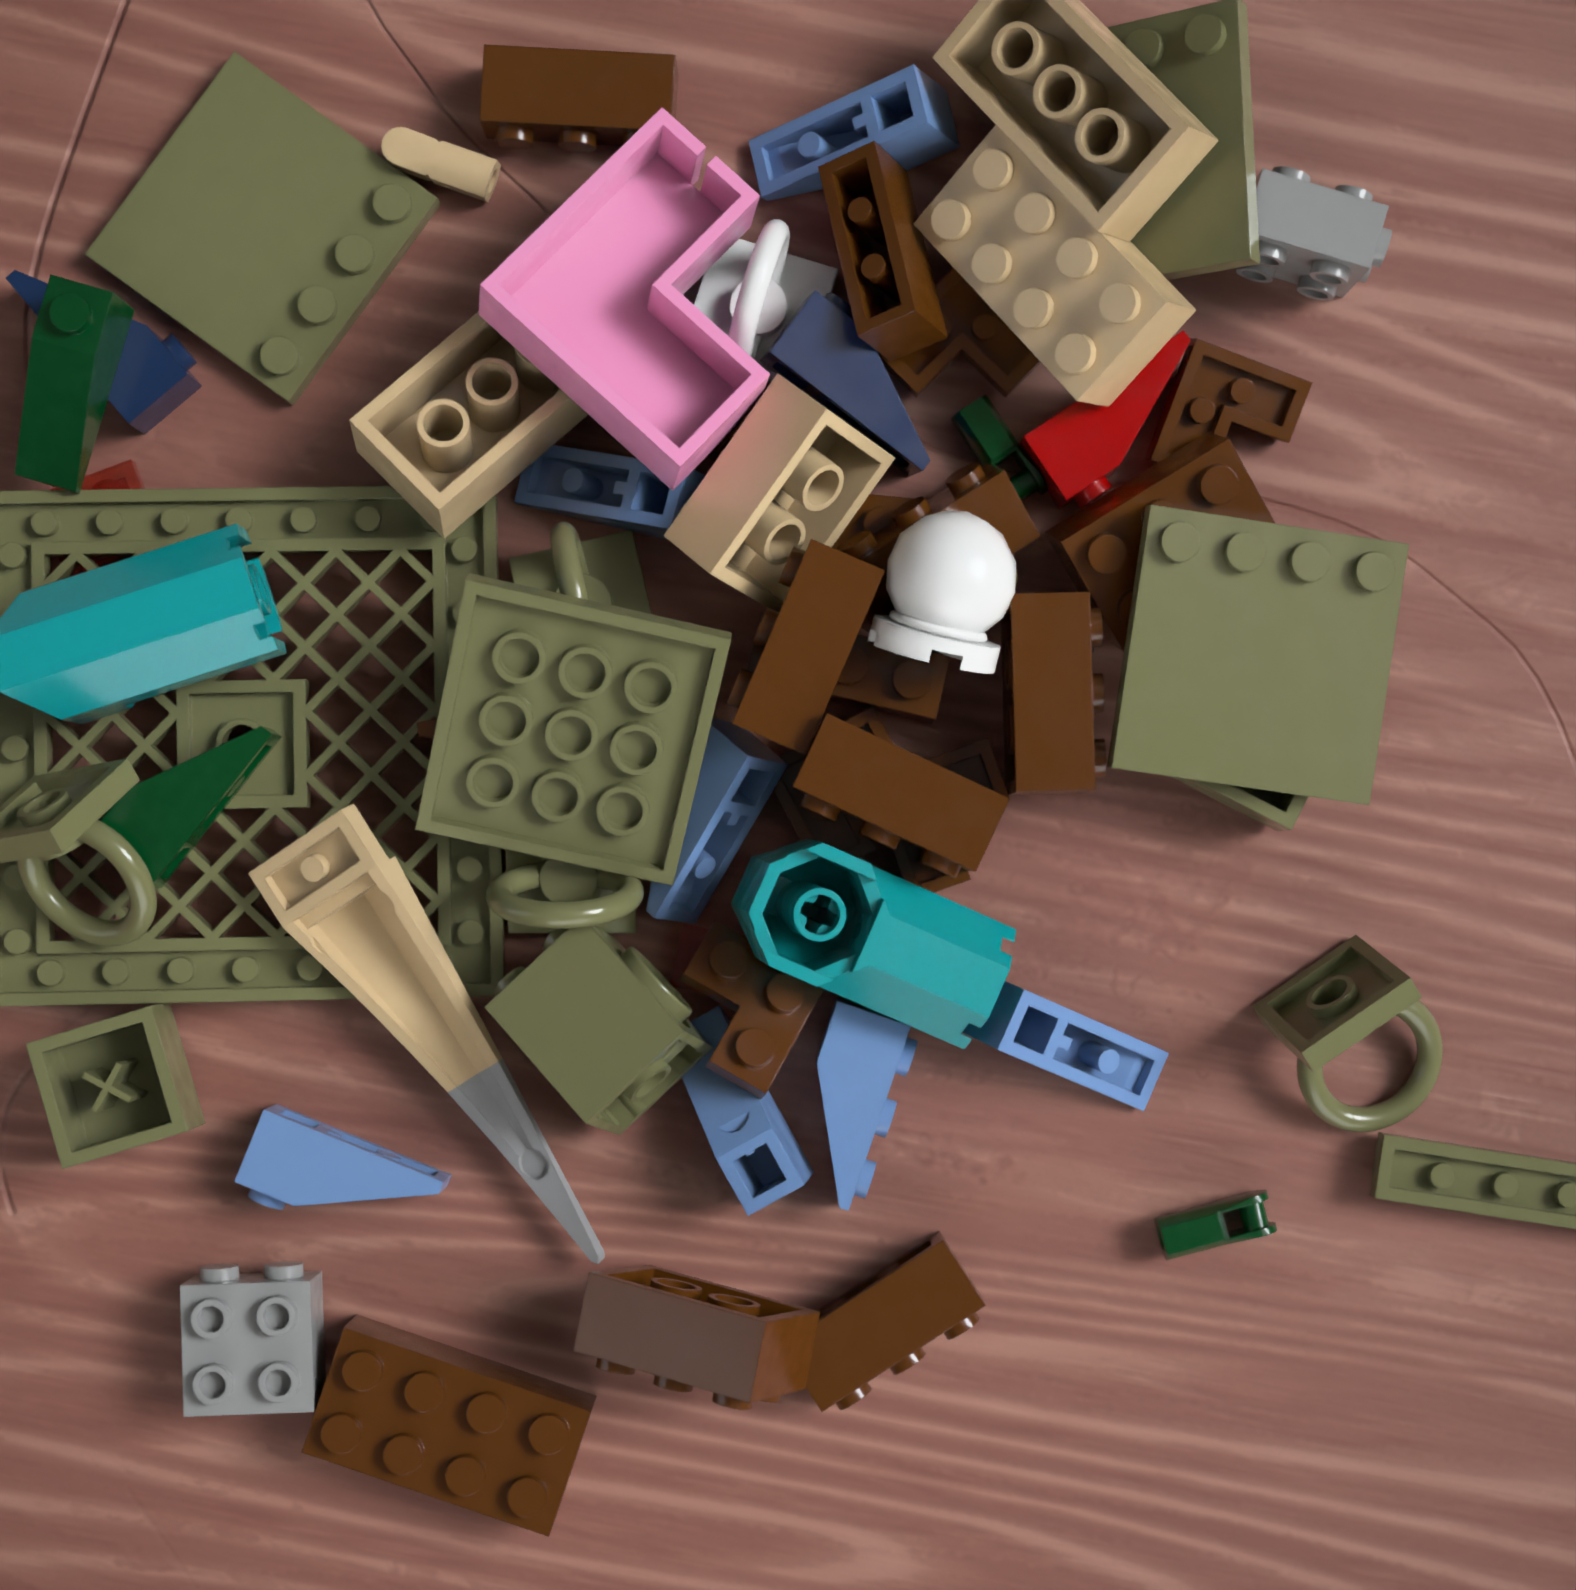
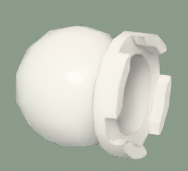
M942 511L927 515L900 533L887 562L886 589L895 610L890 611V615L874 614L868 641L874 642V646L928 663L931 652L934 651L962 660L960 670L994 674L1001 647L987 640L985 631L1004 617L1015 594L1016 561L1004 536L988 522L967 511Z

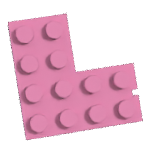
M662 107L480 284L479 316L673 491L753 409L756 401L764 393L770 373L683 296L751 227L760 195L717 156L707 164L701 191L695 188L693 185L699 179L706 146Z

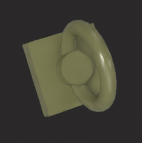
M560 522L551 530L550 549L508 558L513 581L516 584L652 614L632 530L580 541L575 527L570 523Z
M128 758L33 776L0 806V863L17 861L19 874L28 894L52 922L83 941L102 946L125 945L143 936L151 926L157 909L154 881L145 862L122 835L98 820L140 781ZM83 843L96 849L110 861L122 877L130 899L128 913L121 919L105 920L80 910L68 901L54 885L47 872L44 860H51L65 855Z
M506 849V872L491 881L486 891V900L489 908L496 915L508 920V933H551L555 929L595 925L607 933H636L637 907L642 902L644 889L641 881L635 877Z
M1354 935L1252 1005L1262 1024L1297 1056L1298 1084L1310 1109L1323 1121L1339 1129L1351 1132H1371L1400 1122L1424 1102L1439 1076L1443 1059L1442 1036L1435 1018L1429 1009L1419 1001L1422 996L1411 977L1357 935ZM1393 1017L1401 1018L1411 1028L1417 1045L1415 1065L1403 1087L1387 1100L1370 1106H1351L1336 1099L1325 1084L1323 1065L1363 1040Z

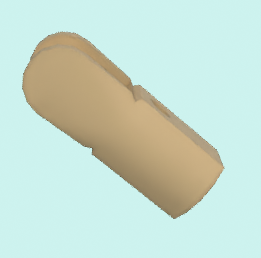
M406 127L392 128L382 139L381 148L383 155L402 173L432 181L436 185L487 203L489 202L501 168L498 160L445 141L438 142L435 138Z

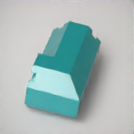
M236 523L19 593L0 617V692L60 720L85 724L131 709L135 702L286 654L285 642L270 636L282 631V625L263 566L259 558L246 561L241 549L243 546L252 544L246 529Z
M808 838L752 856L731 902L755 957L763 963L962 1049H965L972 1040L970 1037L962 1034L963 1030L968 1024L978 1028L985 1024L990 1017L1011 967L1012 955L1001 951L1002 938L1015 942L1016 929L874 867L870 863L830 845Z

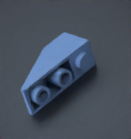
M836 998L816 1062L839 1208L849 1211L854 1196L865 1199L877 1162L866 1158L874 1134L885 1138L888 1133L897 1101L889 1099L887 1096L894 1075L898 1074L906 1077L918 1040L907 1037L911 1026L879 1012Z
M719 1005L691 1021L713 1048L682 1079L714 1156L746 1214L749 1216L804 1186L814 1173V1170L769 1090L760 1099L705 1067L730 1023L722 1006Z

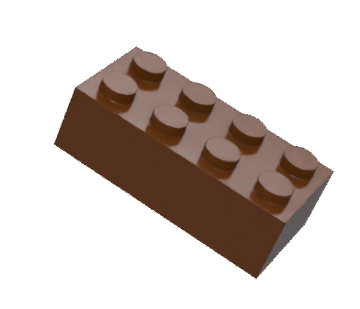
M357 1314L343 1328L301 1452L549 1537L597 1396Z

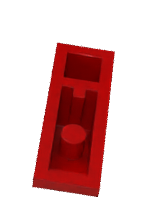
M1184 330L1172 337L1109 407L1076 401L1023 436L1019 445L1044 478L1048 487V493L1059 509L1073 500L1082 509L1112 488L1107 478L1121 464L1191 341Z

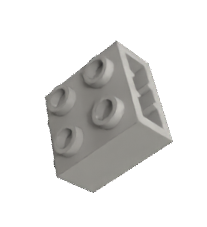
M1277 166L1272 171L1262 168L1256 177L1260 264L1236 268V273L1256 282L1269 283L1273 281V278L1294 283L1298 285L1297 291L1300 294L1323 301H1331L1334 299V296L1343 298L1358 281L1365 283L1372 266L1377 268L1381 266L1390 244L1392 230L1383 227L1389 206L1372 201L1373 195L1359 187L1338 185L1335 189L1311 183V177L1307 173L1295 168Z
M303 1262L267 1263L264 1264V1273L239 1274V1264L235 1263L210 1264L199 1267L200 1275H195L180 1285L183 1417L315 1412L326 1381L322 1271H304Z

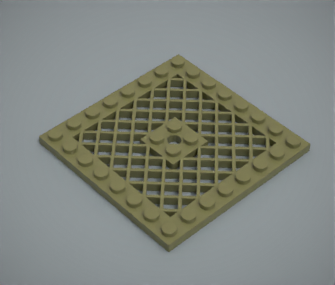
M392 486L81 490L80 494L67 490L0 491V617L19 593L68 578L80 565L87 571L99 568L90 557H134L237 523L246 529L252 544L241 547L243 555L262 554L259 560L264 571L275 561L297 582L276 604V608L281 620L282 632L298 646L275 671L270 669L263 661L252 664L266 680H222L228 674L224 673L176 689V702L166 693L153 696L170 714L147 737L124 716L128 711L125 710L101 718L81 738L63 720L0 692V806L33 776L71 769L82 757L91 765L106 762L92 747L114 724L137 745L127 756L134 769L147 755L163 771L176 766L156 747L176 726L177 765L226 743L229 735L235 729L242 726H249L253 729L263 726L273 729L282 736L225 808L268 809L246 832L223 811L216 821L236 842L214 864L194 847L187 857L205 874L182 897L167 882L162 888L156 889L172 907L151 929H148L143 936L131 943L120 946H102L83 941L71 934L69 935L74 938L72 940H56V924L39 909L28 894L21 880L17 861L0 863V1006L357 999L291 935H288L289 933L282 926L278 927L255 905L262 897L257 887L246 896L223 874V871L245 849L260 864L271 858L254 840L276 817L282 820L299 838L309 832L286 808H311V786L333 806L313 827L315 828L339 810L352 805L373 782L397 807L374 830L369 825L368 827L388 858L396 856L406 877L431 900L424 908L428 919L438 910V932L436 934L469 996H497L495 988L502 978L505 977L504 919L496 915L489 908L486 900V891L491 881L503 873V849L426 832L430 838L406 862L382 837L405 814L417 823L419 811L413 805L422 797L426 777L405 798L381 775L404 750L426 770L428 769L429 758L412 743L419 736L416 722L438 718L465 580L468 573L499 580L497 494L444 539ZM409 552H432L433 575ZM326 553L305 576L282 555ZM346 553L390 554L367 575ZM50 557H67L51 573ZM404 559L426 582L401 607L378 584ZM339 560L361 583L336 607L314 585ZM372 591L394 615L369 639L346 616ZM308 593L330 615L305 640L282 617ZM432 593L434 638L410 616ZM404 622L427 646L401 670L379 647ZM340 624L362 647L338 671L315 648ZM371 655L395 677L372 702L348 681ZM307 656L331 678L310 701L309 680L286 679ZM433 656L435 701L412 680L415 674ZM405 686L428 710L403 734L380 710ZM339 688L345 691L363 709V712L340 735L316 713ZM372 719L396 741L373 766L348 744ZM310 722L332 742L311 765ZM53 728L72 746L54 767ZM340 751L365 774L342 798L336 795L317 776ZM436 846L438 892L415 870ZM70 852L57 857L74 875L60 890L61 894L68 901L85 885L108 907L98 918L114 920L117 916L121 919L128 913L129 909L126 906L130 903L127 888L116 897L94 876L108 861L100 852H97L85 866ZM55 858L44 860L47 872L55 885ZM213 882L237 904L216 928L191 906ZM247 914L269 936L224 935ZM181 915L204 936L159 938Z

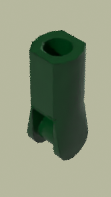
M983 395L970 403L951 418L981 466L988 464L997 467V465L1013 456L1022 471L1011 477L1010 481L1021 501L1036 491L1040 495L1048 491L1044 478L1019 445L987 395Z
M1267 1190L1249 1191L1206 1205L1154 1218L1165 1259L1170 1260L1275 1233L1277 1231L1276 1223L1268 1221L1263 1201L1269 1199ZM1239 1209L1243 1227L1227 1231L1222 1213Z

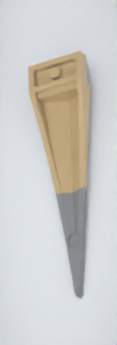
M352 804L339 810L249 872V876L283 929L346 987L418 1060L521 1175L589 1260L599 1264L605 1258L604 1250L396 856L388 858L356 806Z

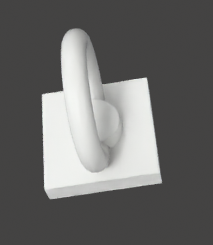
M773 219L767 222L756 243L738 239L704 273L694 304L770 373L767 384H770L777 374L760 362V359L802 302L816 290L824 297L827 293H832L838 274L837 268L788 254L790 231L787 224L780 219Z

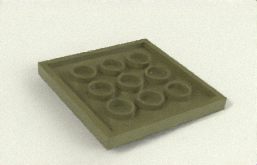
M1221 0L1107 27L1219 140L1134 236L1131 242L1167 280L1260 264L1247 4L1242 0Z
M234 51L85 255L294 406L441 206V203L432 193Z
M1145 506L1107 767L1370 805L1409 544L1165 506Z
M468 573L465 580L415 830L673 886L728 656L732 632Z

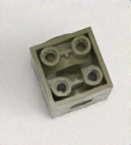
M596 925L555 929L543 942L542 947L544 951L529 966L517 967L502 978L495 988L497 996L485 1008L585 1124L620 1136L698 1063L713 1046L687 1019L692 1013V1009L686 1000L637 949L628 947L625 950L616 938Z

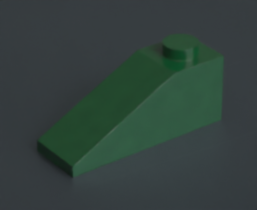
M50 274L31 338L15 475L80 494L135 311L114 292Z
M260 726L134 785L98 820L113 828L134 847L145 862L154 881L155 889L162 888L282 736L271 728Z

